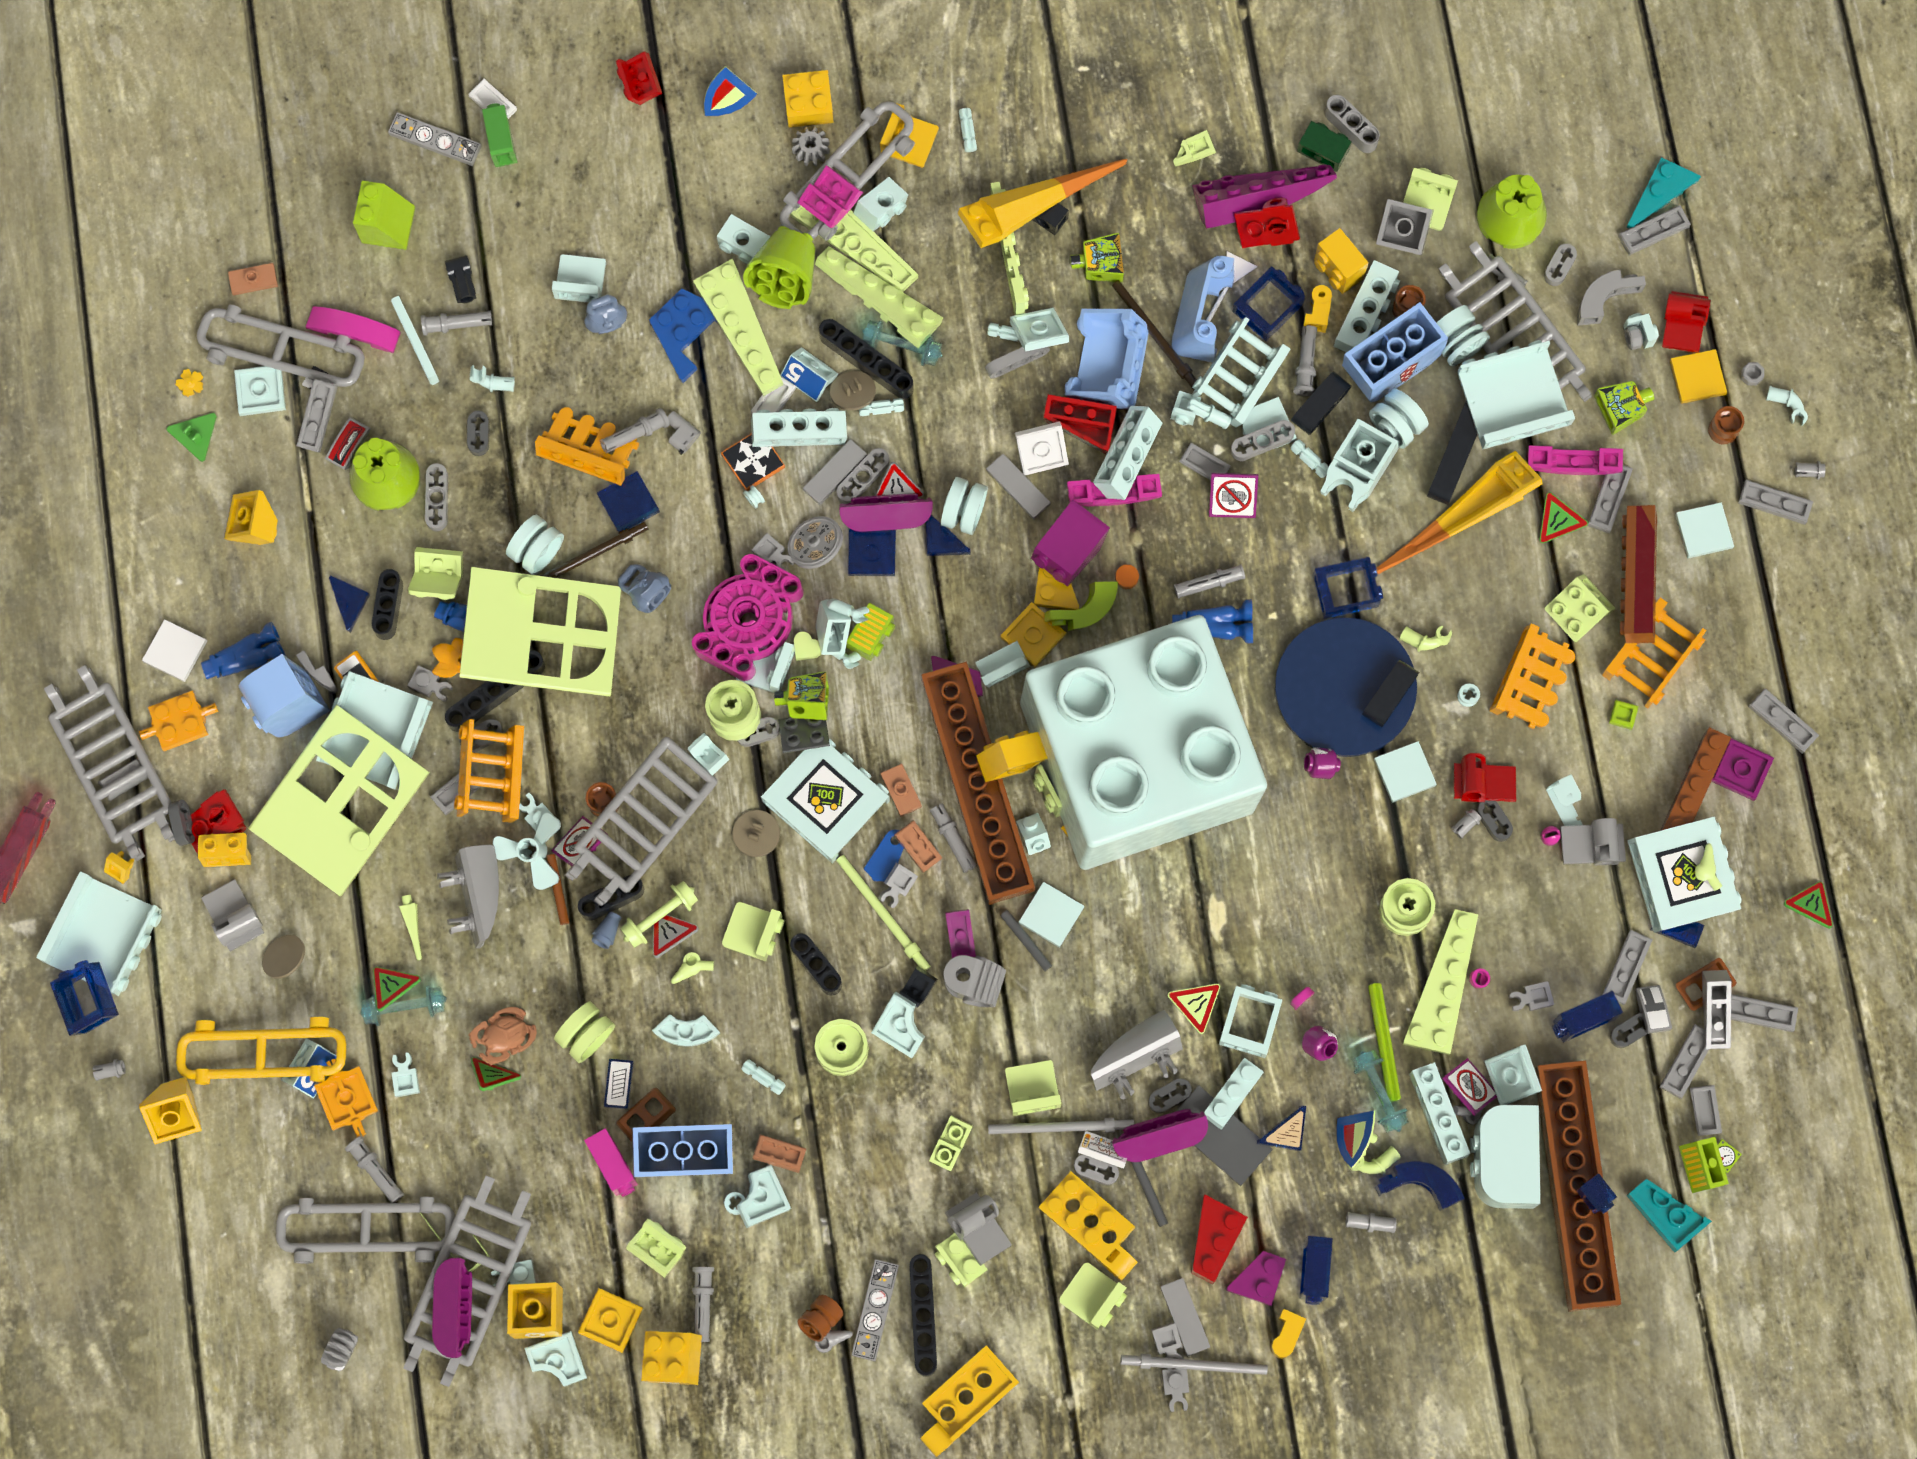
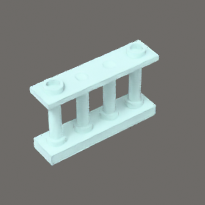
M1246 317L1241 321L1236 320L1229 329L1231 335L1203 378L1200 376L1192 387L1195 390L1191 395L1193 398H1196L1203 392L1229 410L1230 415H1232L1230 424L1235 428L1243 424L1291 350L1284 344L1277 348H1271L1244 329L1249 321ZM1239 336L1266 355L1268 362L1265 366H1258L1232 347ZM1226 355L1255 374L1256 380L1253 385L1245 384L1220 366ZM1214 374L1243 393L1244 399L1241 404L1233 403L1208 385Z

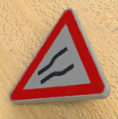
M896 462L890 463L874 495L918 494V498L922 497L923 491Z
M670 915L664 916L653 925V956L659 958L699 930L698 926Z

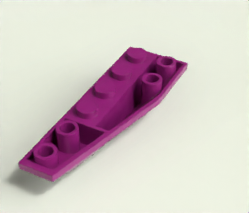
M1318 165L1315 167L1235 176L1226 175L1218 180L1201 181L1199 184L1192 185L1200 219L1205 228L1208 229L1235 223V213L1262 209L1267 201L1274 198H1286L1288 205L1295 203L1337 179V175L1331 165Z

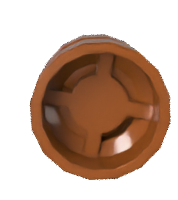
M1414 285L1402 287L1397 292L1392 307L1394 317L1398 318L1419 302L1424 307L1426 302L1424 292Z
M1733 406L1720 408L1708 427L1711 439L1721 445L1733 442L1745 423L1742 412Z
M598 782L589 787L586 792V802L591 813L598 817L616 796V792L611 785L604 782Z
M822 1294L814 1300L810 1310H806L797 1323L806 1336L820 1342L830 1332L831 1327H834L842 1318L843 1310L836 1301Z

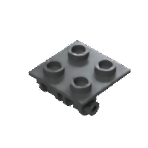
M792 717L778 719L783 753L830 746L826 720Z

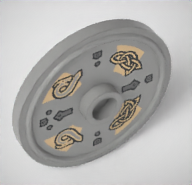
M819 516L810 518L801 523L791 534L788 541V554L792 557L791 560L801 568H818L836 556L842 545L843 533L837 522L829 517Z

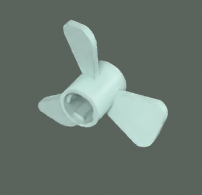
M545 813L541 817L534 839L524 838L516 842L501 836L495 837L493 845L496 858L498 860H507L518 857L524 862H531L533 885L536 889L544 890L557 884L559 875L545 860L548 852L545 842L560 829V820L551 813ZM530 844L536 847L532 857L529 856L532 854V851L527 849Z

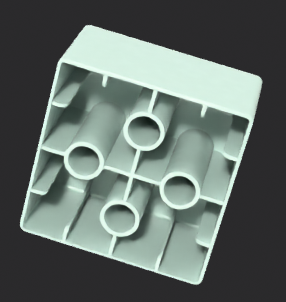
M1192 616L1032 669L1026 673L1020 705L1030 733L1039 732L1048 758L1041 763L1062 804L1060 816L1081 869H1091L1251 815L1255 811L1267 788V781L1204 616Z

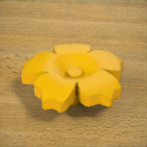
M189 369L183 370V373L180 375L182 379L176 380L175 385L180 391L183 390L182 394L189 397L195 394L194 391L200 393L203 390V383L201 382L203 376L201 372L197 373L194 371L191 373Z

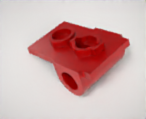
M1274 198L1267 201L1262 209L1234 214L1242 248L1269 244L1271 246L1285 245L1300 240L1293 204L1288 205L1286 198Z
M1676 291L1669 293L1664 317L1666 326L1662 343L1663 348L1699 353L1703 326H1706L1711 302L1708 296Z
M1480 753L1464 755L1461 763H1454V799L1468 802H1485V800L1516 802V767L1486 765V757Z
M226 789L214 793L200 804L201 807L191 814L193 823L191 829L195 837V841L191 844L197 854L199 835L243 833L246 830L244 819Z

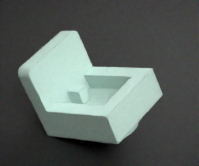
M1636 313L1629 316L1623 326L1624 330L1627 327L1636 325L1642 333L1644 349L1653 347L1659 334L1657 326L1652 324L1650 315Z
M1182 391L1178 393L1170 419L1175 420L1180 425L1189 424L1193 426L1196 414L1186 409L1188 401L1193 397L1191 396L1192 394ZM1196 397V398H1195V399L1201 401V397Z
M705 733L694 740L688 747V751L693 758L711 775L715 774L729 760L727 755Z
M1038 813L1016 821L1029 855L1051 847L1048 833Z

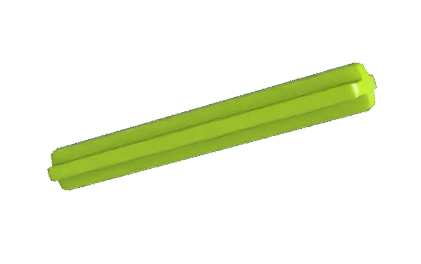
M1373 983L1368 986L1386 1095L1389 1102L1400 1100L1401 1095L1381 983Z

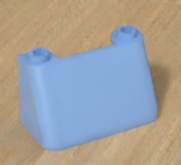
M1216 256L1189 271L1172 337V348L1177 355L1212 363L1216 358L1215 340L1217 329L1212 322L1202 320L1201 318L1207 294L1219 296V292L1227 286L1232 288L1235 278L1234 258Z
M1081 309L1080 317L1077 320V328L1085 337L1078 377H1071L1066 382L1065 396L1073 399L1114 405L1119 409H1129L1130 406H1135L1148 340L1146 322L1132 309Z

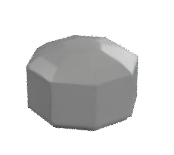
M1636 325L1626 328L1625 339L1629 349L1641 348L1643 337L1640 329Z
M1748 362L1741 370V380L1746 385L1756 386L1764 378V368L1758 362Z

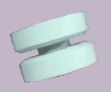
M1392 389L1384 397V403L1376 404L1369 412L1374 426L1379 431L1396 439L1398 447L1401 449L1406 448L1413 441V434L1419 435L1429 424L1427 417L1417 403L1398 389Z
M955 477L945 500L941 526L952 529L957 525L961 516V532L973 535L985 504L988 486L976 483L972 486L969 495H967L969 490L968 480Z
M537 514L531 516L520 526L506 549V555L516 563L523 561L522 567L532 575L538 574L550 563L560 549L564 539V535L556 528L551 527L547 529L548 523Z

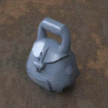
M605 295L590 300L586 309L585 327L592 333H598L599 335L612 332L622 327V324L627 319V310L612 295Z
M638 564L630 565L618 578L620 589L630 595L633 606L644 613L654 611L671 590V584L665 574L650 572ZM638 570L640 574L631 582L630 586H626L625 584Z

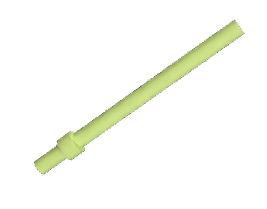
M844 855L840 856L836 860L905 948L904 952L909 959L913 958L920 968L925 971L928 970L931 966L920 953L921 949L915 942H911Z

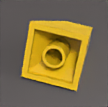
M255 490L233 495L224 539L257 545L274 543L277 535L278 520L263 491Z
M186 1077L162 1083L139 1104L140 1111L154 1144L202 1131L194 1096Z

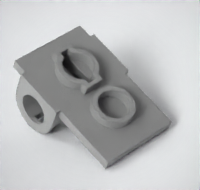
M1603 818L1594 820L1591 825L1560 827L1563 865L1594 863V866L1618 865L1620 862L1626 861L1623 824H1617V819Z
M235 879L201 898L214 921L211 926L223 946L228 947L230 952L264 934L261 928L263 926L253 906L247 902Z
M976 1192L945 1212L948 1217V1223L960 1241H964L980 1266L1012 1246L995 1220L999 1210L989 1195H984L980 1198ZM991 1204L993 1206L994 1211H992L989 1207Z

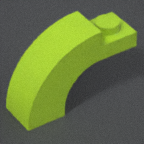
M1093 582L1089 584V596L1081 608L1078 610H1049L1044 612L1045 622H1052V626H1065L1066 622H1068V631L1079 630L1098 622L1112 607L1117 594L1118 582Z

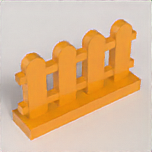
M564 407L559 413L554 412L552 415L554 422L549 432L544 431L542 436L538 435L535 441L536 455L621 486L625 480L624 468L628 469L630 461L627 459L633 449L637 450L639 448L637 439L616 448L613 455L604 452L600 440L616 433V427L613 423H605L600 429L594 427V418L591 415H584L580 421L573 419L571 408ZM569 426L576 428L570 440L564 438ZM593 434L597 436L591 447L586 446L585 443L589 435Z
M1532 623L1526 626L1521 634L1489 711L1496 715L1505 711L1507 712L1506 717L1512 719L1516 716L1528 722L1529 728L1535 729V726L1541 728L1549 723V717L1546 713L1542 712L1544 705L1550 707L1557 703V694L1550 690L1553 684L1559 686L1566 682V674L1559 669L1562 663L1568 665L1574 662L1575 653L1568 649L1569 644L1564 642L1561 646L1547 639V633L1537 634L1540 627ZM1531 648L1534 649L1532 656L1528 655ZM1540 653L1554 659V665L1551 666L1538 660ZM1522 669L1525 670L1523 677L1520 676ZM1531 674L1546 680L1545 686L1542 687L1530 681ZM1513 690L1516 691L1514 698L1511 697ZM1522 695L1537 701L1536 708L1521 702Z

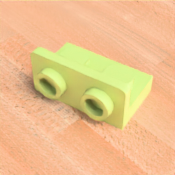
M956 1233L935 1246L937 1252L934 1255L942 1266L945 1264L949 1266L952 1271L949 1273V1276L957 1286L961 1283L963 1287H966L988 1271L984 1264L979 1265L964 1241H960Z

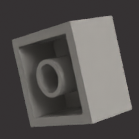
M1387 199L1376 244L1422 255L1434 210Z

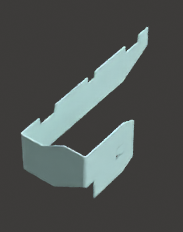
M1572 774L1548 786L1546 791L1564 826H1579L1583 824L1581 820L1578 821L1576 819L1578 814L1573 803L1581 800V792Z

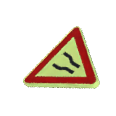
M1212 984L1172 991L1168 993V998L1198 1033L1203 1034L1215 1004L1220 985Z

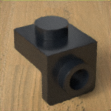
M918 966L899 994L915 1003V1007L918 1008L924 1003L938 979Z

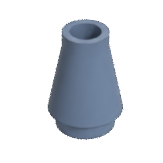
M609 912L592 933V942L601 948L608 949L610 945L614 944L619 922L622 918L614 912Z

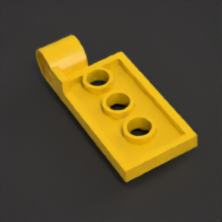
M1070 1171L1039 1206V1209L1093 1255L1111 1274L1122 1281L1138 1263L1120 1246L1135 1229V1226ZM1070 1200L1080 1202V1207L1077 1211L1070 1212L1067 1210L1066 1205ZM1090 1215L1098 1218V1224L1093 1228L1087 1227L1084 1223L1086 1217ZM1113 1231L1117 1236L1116 1240L1110 1244L1103 1241L1104 1233Z
M987 1345L922 1403L938 1421L920 1438L935 1457H938L1019 1383ZM983 1373L990 1375L992 1379L991 1385L986 1388L980 1387L977 1383L978 1376ZM963 1390L972 1392L973 1401L970 1404H962L959 1401V1394ZM944 1407H951L955 1411V1416L952 1420L945 1421L941 1418L940 1412Z

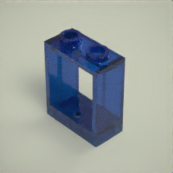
M1271 266L1234 303L1232 312L1241 320L1245 317L1248 318L1247 325L1266 342L1304 304L1306 296L1298 285L1295 284L1293 286L1287 280V276L1281 270H1276ZM1269 282L1275 285L1293 302L1272 325L1248 305Z
M1370 557L1314 569L1313 578L1324 619L1379 607L1381 599H1383V592L1381 586L1376 584L1377 568L1375 563L1371 564ZM1363 570L1370 600L1334 607L1327 577Z
M88 960L78 962L74 965L75 968L73 970L59 973V978L50 982L69 1036L86 1034L119 1015L100 962L89 963ZM84 977L97 1009L86 1016L83 1014L73 987L75 982Z
M1611 991L1559 1014L1553 1020L1554 1025H1552L1555 1036L1558 1039L1561 1038L1564 1043L1616 1020L1623 1011L1614 992Z
M1307 1236L1304 1240L1299 1299H1305V1304L1320 1305L1322 1301L1328 1298L1333 1238Z

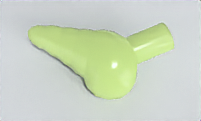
M1708 843L1700 864L1695 868V875L1698 880H1707L1713 890L1716 891L1722 887V884L1715 875L1716 865L1713 848Z
M694 952L686 954L683 964L672 977L671 983L675 984L696 975L700 970L714 971V961H701L699 955Z

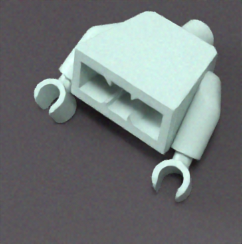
M834 598L821 601L816 620V632L821 655H832L838 660L843 659V664L847 669L858 666L859 663L857 661L861 659L860 655L857 652L849 655L845 653L851 623L850 616H852L855 623L867 621L868 618H865L863 614L869 613V609L867 607L854 609V606Z

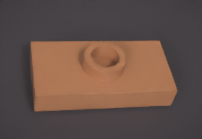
M274 263L228 272L233 296L278 287Z
M902 764L880 773L900 817L922 807Z
M914 820L894 835L922 873L942 859L941 855Z
M760 1134L753 1159L799 1173L806 1148Z

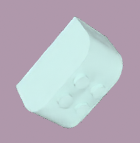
M1539 1105L1495 1106L1479 1119L1474 1129V1136L1470 1138V1153H1474V1162L1470 1164V1176L1474 1177L1476 1193L1485 1204L1494 1208L1534 1209L1540 1204Z

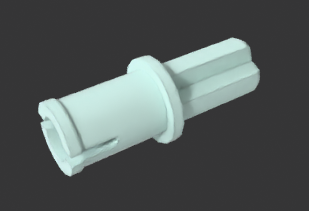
M1195 398L1190 399L1187 403L1186 409L1202 417L1205 422L1210 421L1223 429H1226L1232 420L1231 415L1215 409V406L1212 404L1209 406Z

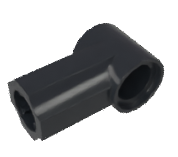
M465 255L446 260L447 273L450 281H452L457 303L466 304L477 299L471 278L472 270L468 256Z

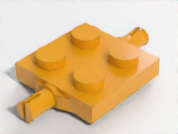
M192 690L149 706L152 726L139 730V734L142 740L156 735L162 750L167 751L209 735L205 725V716L219 711L216 703L201 707Z
M336 1059L331 1060L332 1064L335 1063ZM330 1061L326 1062L327 1066L332 1065ZM360 1066L349 1071H339L337 1074L331 1075L326 1081L314 1085L333 1131L352 1125L356 1138L361 1136L360 1132L362 1136L366 1135L361 1121L379 1111Z

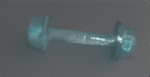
M869 320L866 328L862 330L864 334L863 341L876 349L878 342L882 341L923 354L921 366L926 364L935 366L938 358L942 357V343L935 341L932 336L929 337L926 346L921 345L920 348H917L906 339L882 332L883 320L879 322Z
M427 985L426 997L394 1002L383 1011H378L374 994L371 998L361 1001L362 1009L359 1014L363 1016L366 1025L376 1024L377 1027L381 1025V1014L428 1007L430 1016L435 1017V1014L445 1012L447 998L443 995L441 987L432 988L430 985Z
M1375 1050L1369 1052L1361 1051L1360 1056L1352 1060L1355 1067L1354 1074L1366 1071L1387 1116L1377 1121V1123L1383 1126L1386 1133L1394 1130L1400 1132L1402 1126L1409 1123L1406 1116L1408 1110L1405 1108L1396 1112L1375 1069V1066L1384 1060L1379 1058Z

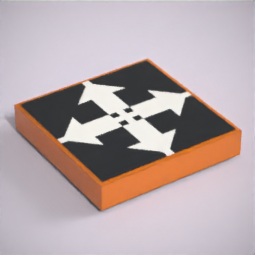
M752 433L721 452V456L746 491L750 490V486L753 485L755 487L785 468V464L772 446L752 447Z

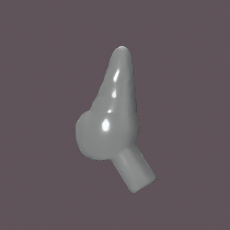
M1453 1106L1455 1115L1462 1116L1466 1123L1474 1125L1479 1121L1482 1110L1474 1116L1466 1106Z
M830 1330L822 1341H815L816 1349L819 1352L827 1353L836 1344L850 1338L853 1333L846 1330Z

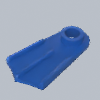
M891 830L885 835L864 867V870L874 882H884L895 864L899 862L904 848L900 843L893 845L891 838L900 830Z

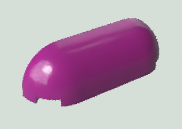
M918 494L851 498V503L846 505L841 503L839 505L840 517L843 523L848 528L859 532L916 528L923 525L929 519L933 510L932 499H920Z
M1184 1109L1128 1126L1123 1129L1124 1134L1113 1139L1114 1150L1121 1158H1127V1161L1142 1162L1194 1146L1207 1133V1117L1202 1111L1200 1113H1192L1191 1109Z
M462 1258L445 1260L438 1267L434 1277L432 1337L437 1350L449 1358L461 1357V1351L465 1343L469 1344L471 1337L472 1272L467 1271L464 1264L465 1260Z

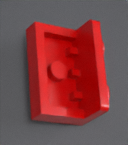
M644 51L627 61L622 59L616 60L617 74L623 82V92L629 101L642 105L662 94L649 53Z

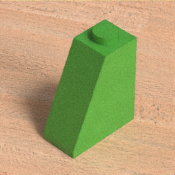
M499 103L490 104L486 109H482L490 154L495 168L518 163L505 105H500Z

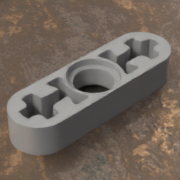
M1021 347L988 363L985 369L989 377L994 379L1046 355L1050 348L1044 347L1025 351Z
M1282 420L1240 437L1232 443L1231 455L1238 461H1245L1287 444L1294 438L1295 427L1290 421ZM1282 427L1285 430H1290L1287 437L1284 434L1276 436V442H1274L1273 435L1280 433ZM1265 435L1269 438L1270 443L1267 446H1260L1256 442L1257 437ZM1249 440H1252L1253 447H1248L1245 454H1242L1241 451L1236 452L1238 445L1247 447L1250 445Z
M877 448L872 450L838 486L837 498L841 503L846 505L851 503V498L860 497L889 466V455L884 449ZM876 456L879 458L883 456L884 463L881 464L878 462L874 466V471L876 472L873 473L870 467L875 463L874 457ZM860 471H866L869 473L870 478L866 482H860L856 478L857 474ZM853 480L856 486L851 491L852 496L849 497L847 495L844 498L842 490L848 491L853 486L852 482H850Z
M438 463L430 465L426 470L425 522L432 531L443 530L448 522V472L443 465ZM436 470L443 474V476H439L438 483L440 486H435L436 481L431 476L436 473ZM434 492H441L443 499L439 503H433L430 500L431 495ZM434 509H438V515L442 519L438 521L437 525H434L433 521H431V519L435 518Z

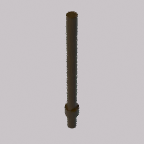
M1119 280L1113 283L1112 287L1126 305L1146 322L1148 333L1176 367L1177 374L1181 379H1185L1192 388L1197 379L1192 374L1193 370L1187 363L1184 364Z
M645 521L629 530L626 528L620 531L616 537L540 576L557 578L622 543L626 545L633 541L634 537L649 529Z

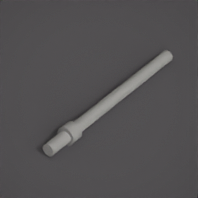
M1104 1118L1103 1121L989 1124L988 1131L989 1134L1105 1130V1133L1115 1132V1130H1123L1128 1126L1134 1125V1119L1114 1120V1118Z
M1140 1354V1356L1121 1355L1120 1365L1139 1366L1140 1369L1160 1367L1267 1375L1268 1366L1261 1364L1151 1357V1354Z

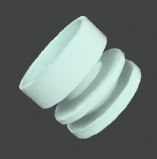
M1467 305L1454 309L1437 322L1438 326L1448 337L1447 346L1442 351V356H1449L1447 362L1450 366L1458 365L1474 356L1490 339L1487 332H1481L1483 330L1481 324L1470 327L1475 321V316Z

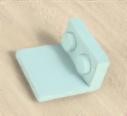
M562 254L560 256L557 281H553L552 284L554 298L589 303L590 300L601 297L606 260Z
M785 642L784 646L779 647L770 656L753 661L756 668L755 676L748 681H742L737 678L736 680L772 693L781 691L795 654L794 645ZM742 664L738 670H747L749 664Z

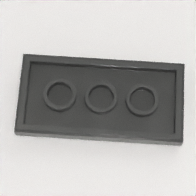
M1198 1086L1177 1111L1191 1109L1192 1113L1205 1112L1214 1098L1201 1086ZM1234 1115L1231 1116L1222 1130L1207 1120V1133L1194 1146L1241 1187L1273 1149Z

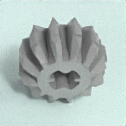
M805 127V133L797 131V138L792 139V145H794L792 153L797 154L796 160L798 162L804 159V165L807 166L810 161H813V164L816 166L817 159L824 162V154L830 153V148L827 147L830 145V141L828 138H825L824 131L818 133L816 127L812 131Z
M336 1329L322 1354L321 1363L332 1370H343L357 1345L358 1336L347 1329Z

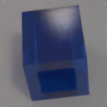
M1599 1173L1576 1190L1594 1214L1599 1211L1603 1214L1614 1206L1612 1201L1617 1198L1616 1194Z

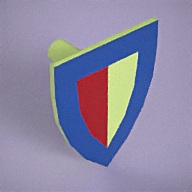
M725 66L717 73L707 88L704 99L705 116L730 114L744 107L758 93Z
M1374 1110L1337 1118V1143L1344 1161L1351 1168H1354L1361 1158L1366 1156L1369 1143L1377 1141V1135L1373 1133L1375 1123Z

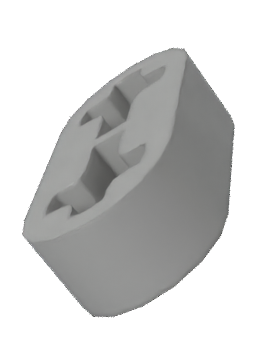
M1562 244L1558 247L1544 274L1546 283L1558 286L1564 281L1577 256L1575 247L1570 244ZM1567 251L1570 254L1569 257H1567L1565 262L1563 263L1561 262V258L1563 254ZM1558 267L1560 268V271L1558 276L1554 279L1551 276L1555 269Z
M772 717L762 718L755 731L757 733L751 735L749 741L741 739L738 740V743L741 746L750 747L773 740L779 735V723ZM767 723L776 727L772 729L773 733L768 734L767 731L759 733V730L766 728L765 724Z
M1084 1154L1077 1157L1074 1162L1075 1172L1083 1178L1103 1185H1112L1118 1179L1119 1171L1115 1165ZM1087 1159L1089 1160V1165L1095 1167V1171L1087 1169L1085 1172H1082L1081 1166L1078 1163H1083ZM1109 1167L1112 1169L1111 1173L1115 1174V1176L1105 1180L1104 1175L1097 1172V1170L1106 1171Z

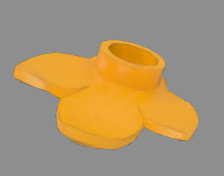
M454 638L451 645L441 643L432 648L433 655L439 661L432 670L434 675L450 678L460 673L463 639Z

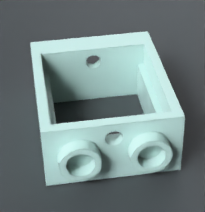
M1241 984V987L1236 986L1234 989L1219 1045L1265 1058L1282 999H1278V995L1275 993L1264 991V994L1255 992L1254 987ZM1239 996L1274 1006L1263 1044L1229 1034Z

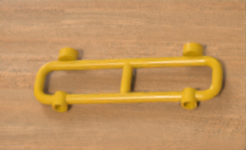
M310 1017L309 1028L215 1031V1021L198 1020L195 1023V1031L186 1033L178 1042L176 1067L181 1076L186 1077V1079H195V1084L209 1085L210 1079L310 1076V1081L323 1082L325 1081V1076L337 1074L344 1067L347 1044L346 1038L340 1030L329 1027V1018ZM333 1037L336 1040V1061L331 1066L313 1065L310 1067L265 1068L266 1039ZM257 1039L255 1068L190 1070L186 1067V1048L192 1041Z

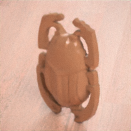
M517 1007L504 1008L487 1020L491 1025L488 1026L487 1022L483 1021L468 1034L473 1048H476V1042L485 1045L486 1055L483 1053L479 1054L482 1060L490 1065L503 1062L510 1057L508 1051H510L511 1055L520 1053L535 1041L537 1034L535 1025H525L526 1023L523 1021L526 1012ZM503 1014H513V1015H515V1017H514V1016H509V1015H507V1016H502V1017H501L500 1015H503ZM484 1029V1035L481 1039H478V1032ZM526 1033H528L529 1036L527 1042L524 1044V1046H521V1044L525 1040ZM497 1052L501 1053L502 1055L499 1057H493L490 1055V1053Z

